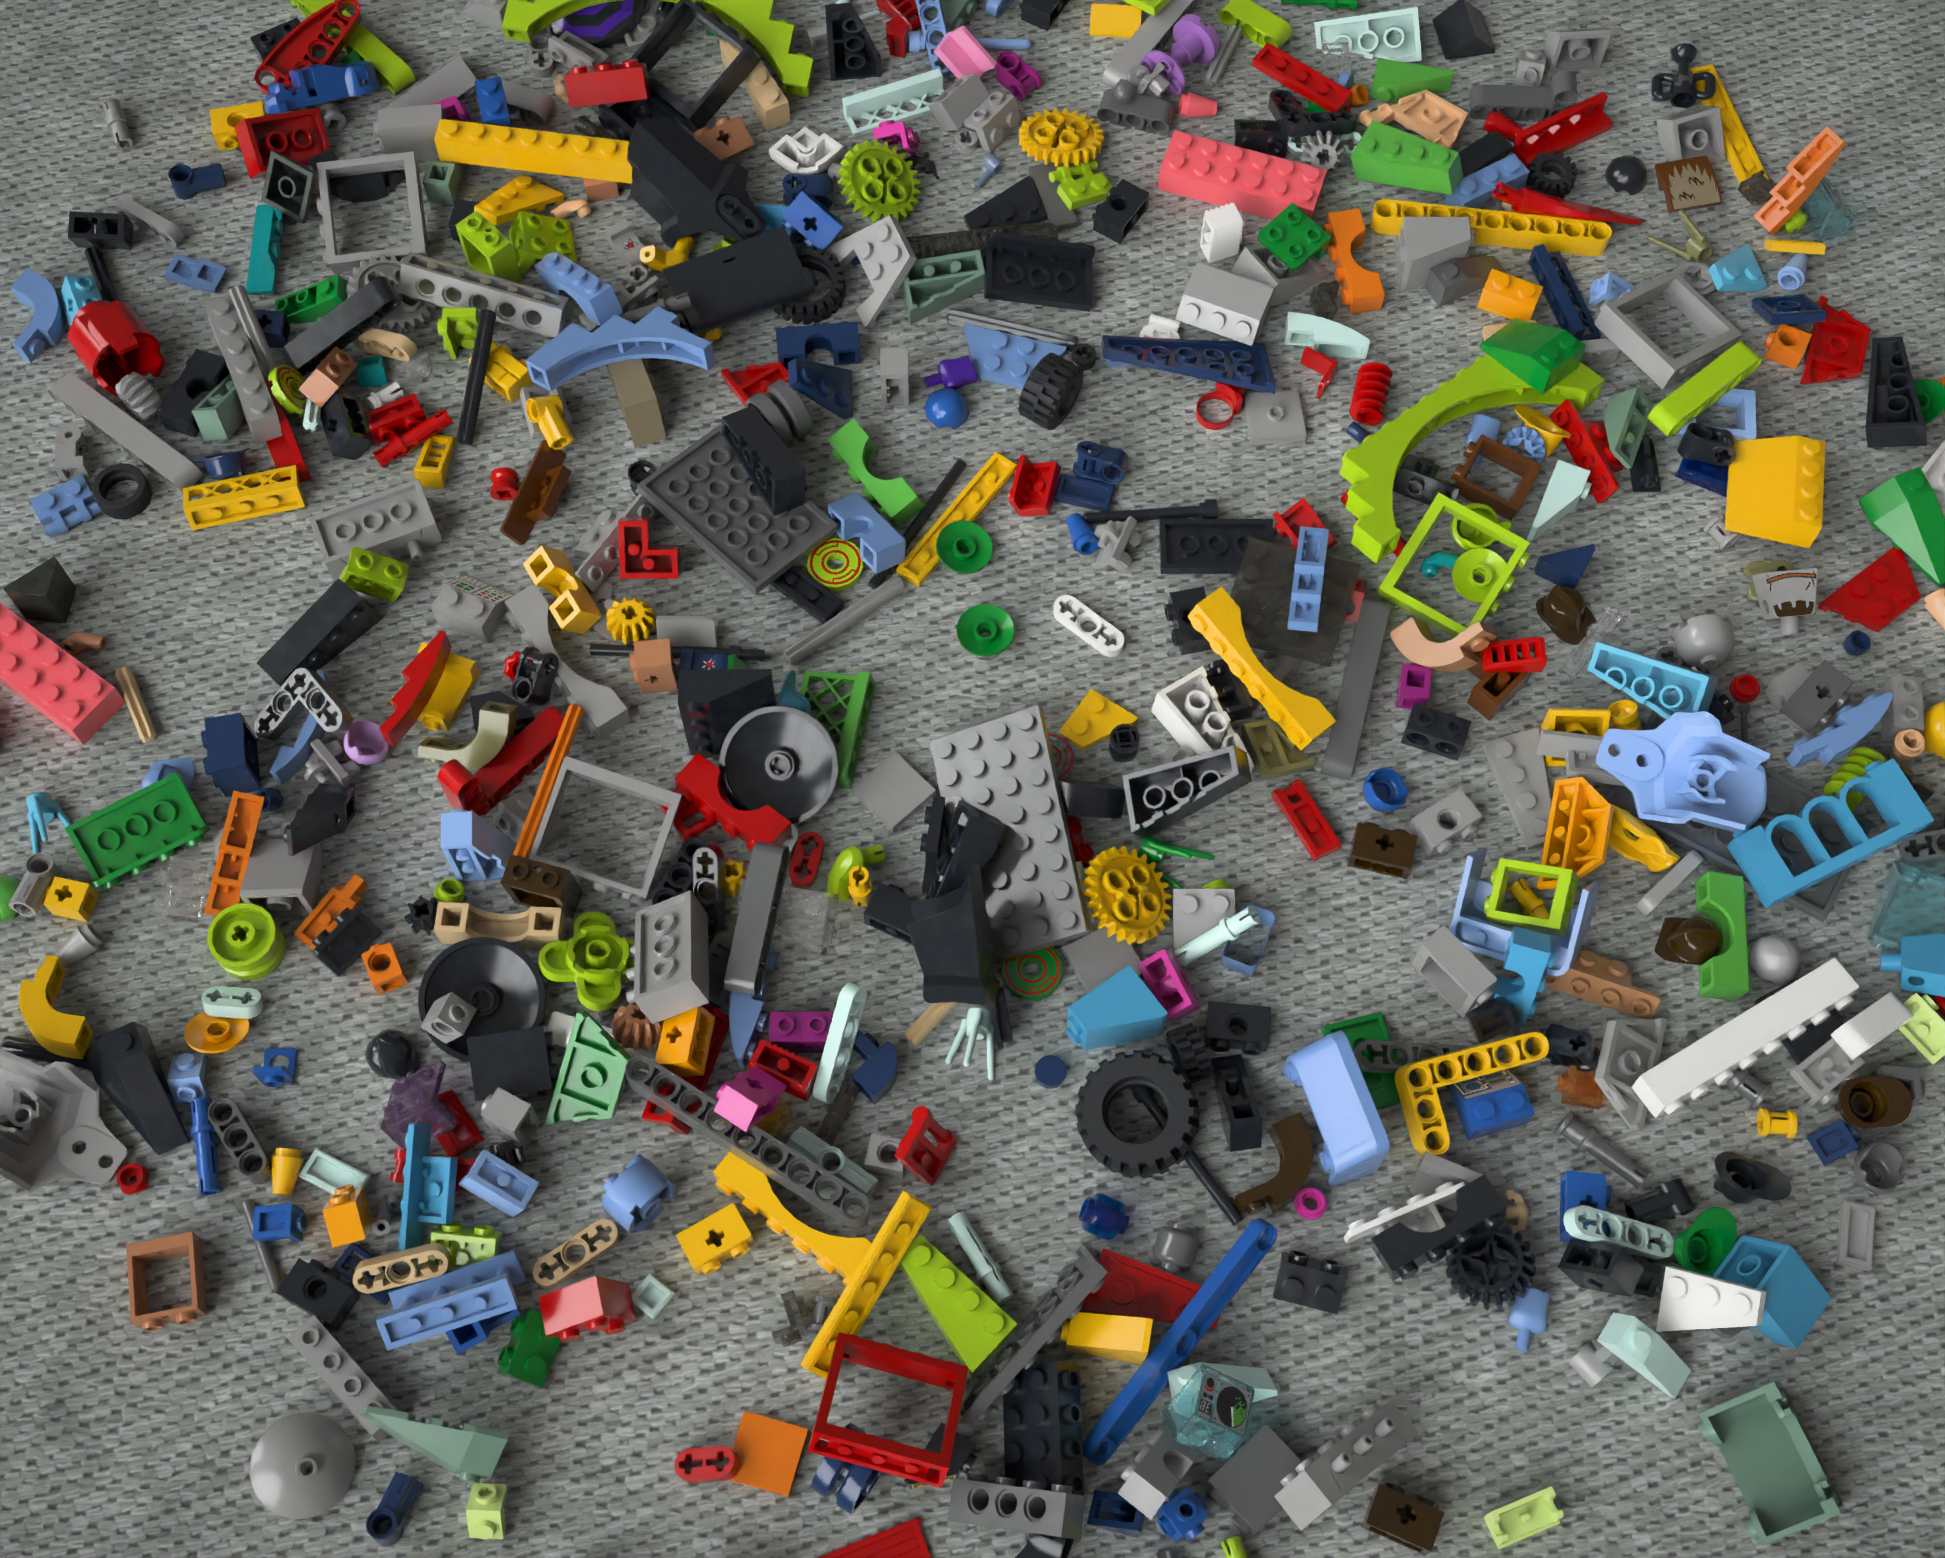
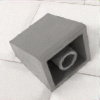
M1404 216L1395 248L1399 293L1426 285L1431 268L1452 259L1469 258V245L1474 243V229L1470 228L1469 217Z
M269 836L266 839H255L239 896L244 903H252L263 907L273 918L307 917L319 902L323 847L320 843H317L294 856H289L288 846L284 842V838Z

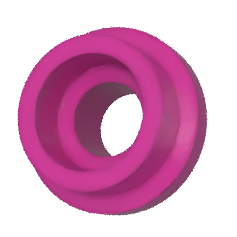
M1306 1187L1296 1195L1294 1206L1302 1218L1315 1220L1320 1218L1326 1211L1327 1200L1319 1189ZM1305 1200H1314L1316 1208L1308 1209L1305 1206Z

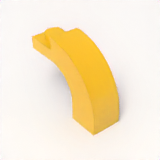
M46 955L42 966H39L36 970L35 981H22L19 991L21 1014L32 1035L42 1047L59 1056L82 1060L93 1031L86 1017L64 1014L54 1009V1003L64 981L66 970L58 956Z

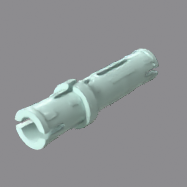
M1249 905L1230 918L1224 917L1219 921V925L1184 946L1175 949L1176 956L1182 954L1178 958L1180 964L1185 967L1226 941L1238 939L1240 933L1260 923L1259 916L1253 917V915L1258 913L1256 909Z
M962 1211L953 1215L946 1223L977 1272L976 1278L979 1282H983L998 1306L1006 1303L1014 1294L1003 1279L998 1262L994 1263L965 1212Z

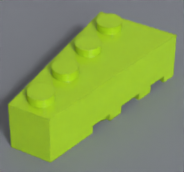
M920 1234L910 1244L899 1263V1267L921 1302L925 1305L937 1327L941 1330L955 1355L963 1366L969 1367L968 1375L973 1380L1017 1330V1323Z

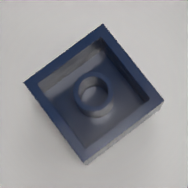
M242 713L205 719V731L201 732V738L204 748L207 749V757L203 759L206 774L212 776L215 787L220 788L225 797L232 796L234 790L244 793L259 791L261 789L257 737Z

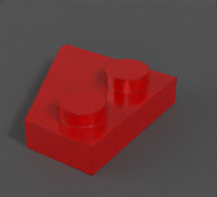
M781 362L768 363L764 366H746L744 371L730 372L729 368L721 370L723 380L745 407V402L748 398L758 392L766 394L767 387L777 380H784L789 384L788 371Z

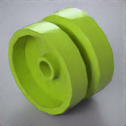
M252 903L234 904L223 909L213 919L208 929L207 944L212 956L227 973L237 979L244 981L258 980L271 974L281 964L286 953V939L280 926L263 907Z

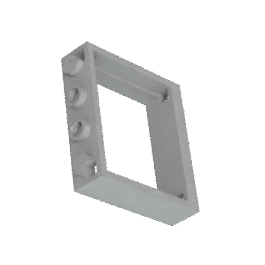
M414 151L317 163L318 173L316 174L315 186L317 190L320 189L321 197L317 198V208L319 214L323 215V223L319 224L321 238L326 242V249H322V255L325 265L328 264L333 273L353 271L354 266L360 267L361 260L369 263L370 256L379 261L381 254H384L387 260H390L392 254H395L396 261L399 262L409 252L430 258L419 162ZM405 169L414 246L338 255L329 178Z
M1674 270L1665 275H1658L1647 284H1640L1631 292H1624L1613 301H1606L1599 308L1601 312L1594 322V325L1662 390L1709 365L1735 345L1743 335ZM1663 294L1711 340L1672 360L1624 314Z
M565 756L528 859L568 869L579 885L581 880L593 884L592 889L598 892L609 894L610 890L622 893L621 899L638 904L639 900L646 901L681 803L682 795ZM571 775L668 807L641 888L542 856ZM537 867L535 870L541 872L542 868Z

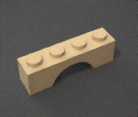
M743 31L738 32L741 40L747 38ZM721 39L719 42L722 62L727 68L739 53ZM761 60L746 77L743 84L750 95L755 113L766 130L770 131L791 122L789 102Z
M438 902L434 932L441 944L453 945L470 938L490 937L504 940L519 948L542 949L550 942L565 941L567 919L562 908L531 906L522 913L499 914L478 909L469 903Z

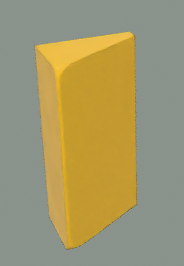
M1094 3L1091 5L1089 36L1131 38L1141 26L1142 10L1132 5Z

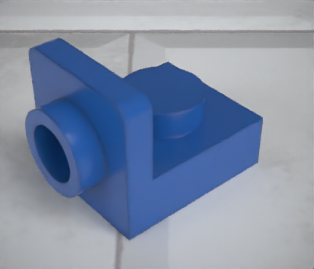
M293 1203L254 1207V1240L258 1242L291 1239L295 1242L303 1241V1232L307 1230L308 1226L307 1215L304 1209Z

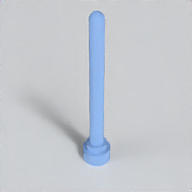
M909 31V52L919 53V50H925L924 35L920 34V31ZM932 37V45H939L944 37ZM976 38L984 49L1028 50L1031 47V42L1027 39Z

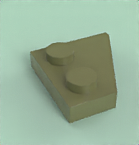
M1265 719L1242 726V735L1262 781L1306 771L1315 767V759L1311 756L1309 758L1305 757L1296 748V745L1290 742L1287 735L1281 731V728L1273 720Z

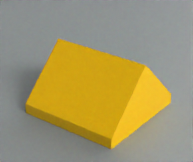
M1549 708L1541 724V730L1604 736V733L1609 729L1611 711L1609 709ZM1544 756L1545 766H1566L1565 758Z

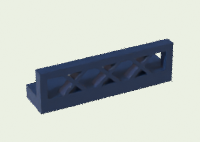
M1544 244L1534 246L1528 263L1539 285L1543 286L1542 292L1560 328L1565 329L1580 341L1600 339L1601 334L1594 325V320L1560 252L1548 254ZM1553 260L1556 261L1559 267L1558 271L1556 270L1552 262ZM1563 283H1564V284H1567V286H1568V288H1569L1568 293H1567V291H1566V289H1565ZM1573 304L1578 306L1580 310L1579 313H1577ZM1584 326H1587L1591 333L1583 335L1585 332Z

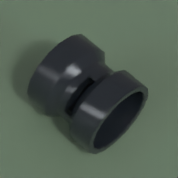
M639 460L630 465L628 469L631 490L636 496L640 494L637 491V484L656 471L651 462Z
M1129 724L1117 725L1112 730L1109 753L1114 760L1128 762L1136 757L1140 741L1138 730Z

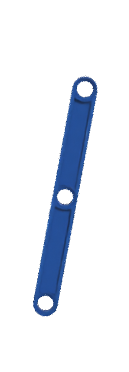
M1257 1218L1245 1229L1082 1443L1083 1456L1091 1463L1100 1466L1112 1457L1169 1382L1167 1371L1177 1369L1183 1364L1273 1246L1277 1238L1275 1226L1262 1218ZM1100 1445L1099 1450L1096 1453H1094L1097 1447Z

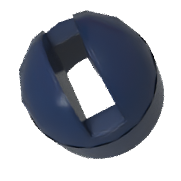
M1858 630L1850 633L1843 642V648L1846 653L1855 656L1862 655L1871 646L1869 637L1864 632Z
M261 788L258 791L257 796L265 797L262 812L275 811L282 806L284 799L280 796L281 792L278 789Z

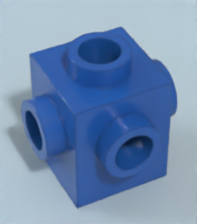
M1189 1487L1180 1493L1175 1488L1155 1514L1158 1518V1525L1167 1537H1171L1175 1543L1185 1536L1188 1541H1191L1205 1530L1202 1523L1209 1517L1206 1512L1208 1507L1204 1499L1197 1492L1192 1493ZM1180 1506L1184 1508L1189 1517H1184L1180 1513Z

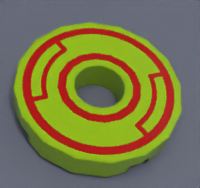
M279 365L271 370L268 376V380L273 383L271 387L272 394L287 412L291 414L298 413V417L303 418L307 397L298 389L306 379L291 366Z
M830 538L809 553L807 570L809 576L823 587L839 592L850 589L858 583L864 570V561L860 558V549L853 542L848 540L844 542L841 538ZM832 560H840L843 562V566L840 569L833 570L828 567V563Z

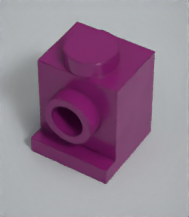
M1416 663L1402 665L1398 678L1395 707L1412 709L1414 703L1427 706L1430 695L1431 668L1423 667Z

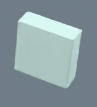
M649 1273L632 1294V1300L638 1309L655 1321L673 1299L675 1293Z

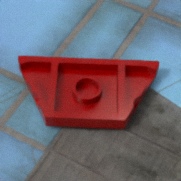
M1822 295L1818 299L1817 305L1826 312L1825 321L1813 322L1810 333L1812 336L1808 343L1800 384L1802 385L1859 378L1863 369L1871 329L1862 322L1855 320L1844 309L1838 312L1827 304L1829 299Z
M1893 547L1822 601L1818 608L1825 612L1830 610L1843 615V619L1852 623H1860L1865 628L1879 633L1921 599V595L1901 548L1898 550Z

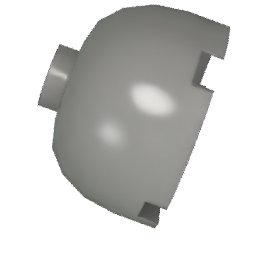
M1717 614L1692 617L1687 620V626L1680 630L1678 625L1672 634L1679 657L1688 665L1703 669L1717 667L1730 656L1735 645L1731 620L1727 618V621H1724L1721 615Z

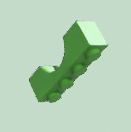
M854 418L828 439L834 447L830 452L840 464L845 461L850 468L846 470L856 483L862 481L866 486L862 490L872 503L876 500L882 507L878 511L887 519L888 523L893 520L898 526H901L925 506L902 477L882 480L873 476L871 463L878 447Z
M1708 871L1695 882L1696 910L1708 917L1716 925L1719 932L1722 933L1718 955L1698 967L1699 990L1702 997L1736 1001L1747 994L1751 987V976L1748 974L1750 948L1747 945L1746 937L1748 918L1745 916L1747 891L1744 888L1743 876Z

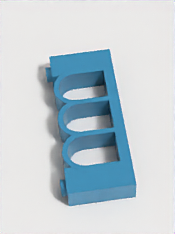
M1894 758L1885 763L1881 759L1871 763L1864 768L1866 773L1862 777L1848 781L1834 797L1823 795L1813 798L1801 809L1797 816L1789 814L1777 816L1764 829L1761 825L1753 829L1746 826L1745 830H1738L1732 834L1734 839L1728 844L1727 848L1765 909L1926 829L1934 821ZM1860 792L1866 795L1873 802L1890 829L1868 839L1848 808L1846 794ZM1819 810L1830 814L1853 848L1831 858L1810 825L1809 812ZM1776 829H1786L1794 833L1815 864V867L1793 877L1773 845L1771 832Z

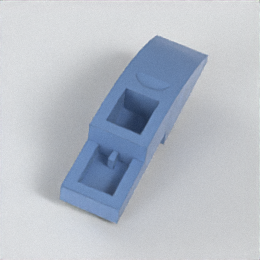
M1891 691L1880 696L1877 693L1872 694L1856 707H1853L1852 704L1845 706L1836 713L1837 718L1832 725L1822 730L1818 737L1811 740L1809 737H1805L1793 745L1794 750L1787 758L1792 768L1794 769L1816 758H1819L1824 767L1850 753L1865 739L1883 717L1893 698Z
M772 942L760 993L755 996L731 991L729 1008L731 1041L738 1067L744 1069L747 1061L751 1060L758 1046V1043L755 1042L758 1032H764L769 1015L765 1014L764 1002L761 1001L766 994L768 983L764 982L768 972H774L778 961V955L775 954Z

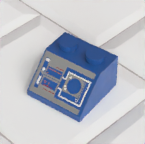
M1509 1068L1447 1085L1467 1140L1525 1125L1535 1114L1523 1083Z

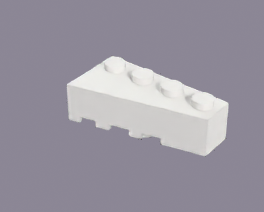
M1203 666L1157 692L1151 712L1180 746L1188 747L1196 755L1232 745L1247 752L1239 735L1234 733L1230 725V717L1217 700L1218 694L1214 687L1210 686ZM1247 752V757H1248V762H1249V768H1250V773H1251L1252 770H1253L1254 764H1253V762H1252V760H1251V758H1250V756H1249V754H1248V752Z

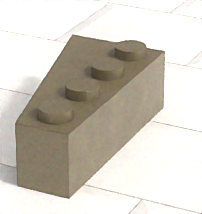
M629 359L606 364L619 405L623 411L626 425L630 430L634 448L666 439L659 408L664 407L660 392H654L657 386L653 374H647L650 372L647 359Z

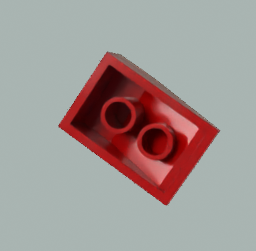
M319 108L247 118L234 126L250 179L266 177L270 153L273 150L308 167L310 165L307 159L331 149Z

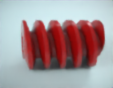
M1371 362L1362 365L1358 369L1349 409L1350 416L1355 421L1369 426H1376L1382 423L1385 412L1384 405L1387 403L1386 396H1388L1391 384L1390 378L1393 375L1392 370L1387 365Z

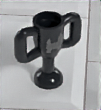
M1683 43L1671 50V58L1678 64V71L1676 74L1659 73L1653 77L1651 95L1655 100H1670L1673 107L1689 108L1696 103L1697 99L1708 100L1713 98L1716 92V78L1714 74L1710 72L1692 74L1689 70V63L1697 55V48L1694 45ZM1705 80V92L1697 90L1696 82ZM1662 81L1671 83L1670 91L1662 93Z

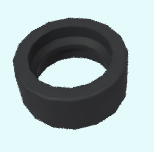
M119 463L108 466L95 477L92 485L94 499L102 511L114 519H128L137 516L147 508L152 498V490L148 480L142 471L132 464ZM125 480L137 482V490L130 498L120 502L107 500V492L116 483Z

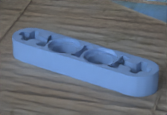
M915 0L931 67L933 70L939 69L942 76H949L952 72L946 65L944 70L938 66L941 64V59L934 54V50L938 45L935 46L931 43V38L936 32H941L944 36L949 33L941 0ZM932 7L937 8V17L932 21L926 20V11Z

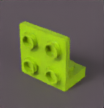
M525 211L518 213L508 233L520 274H526L531 265L535 264L536 259H542L545 255L555 251L574 263L577 262L571 226L568 220Z

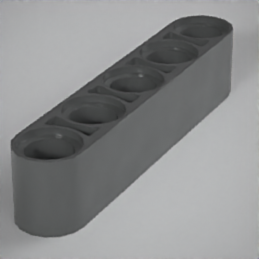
M756 842L753 847L725 973L724 987L727 991L755 996L760 993L789 864L790 851L788 846Z

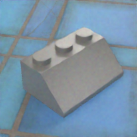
M1198 261L1183 293L1175 320L1253 346L1259 339L1275 287Z

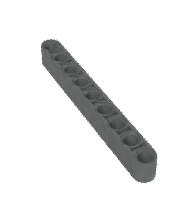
M636 1055L627 1061L625 1066L626 1077L629 1086L635 1092L851 1229H859L868 1223L870 1218V1202L868 1197L756 1125L746 1132L714 1111L718 1101L649 1057ZM639 1069L649 1071L645 1078L637 1079L633 1077V1074ZM664 1086L675 1088V1091L668 1096H663L659 1093L660 1089ZM693 1102L702 1105L701 1109L695 1113L685 1110L686 1106ZM718 1119H724L729 1122L728 1126L722 1130L714 1129L712 1124ZM745 1136H751L755 1139V1143L749 1147H743L738 1142ZM771 1153H778L783 1157L777 1164H770L765 1159ZM798 1170H804L810 1174L809 1178L805 1181H796L792 1176ZM826 1187H831L837 1191V1194L831 1199L822 1198L819 1193ZM851 1205H860L864 1208V1212L859 1216H851L847 1213V1209Z

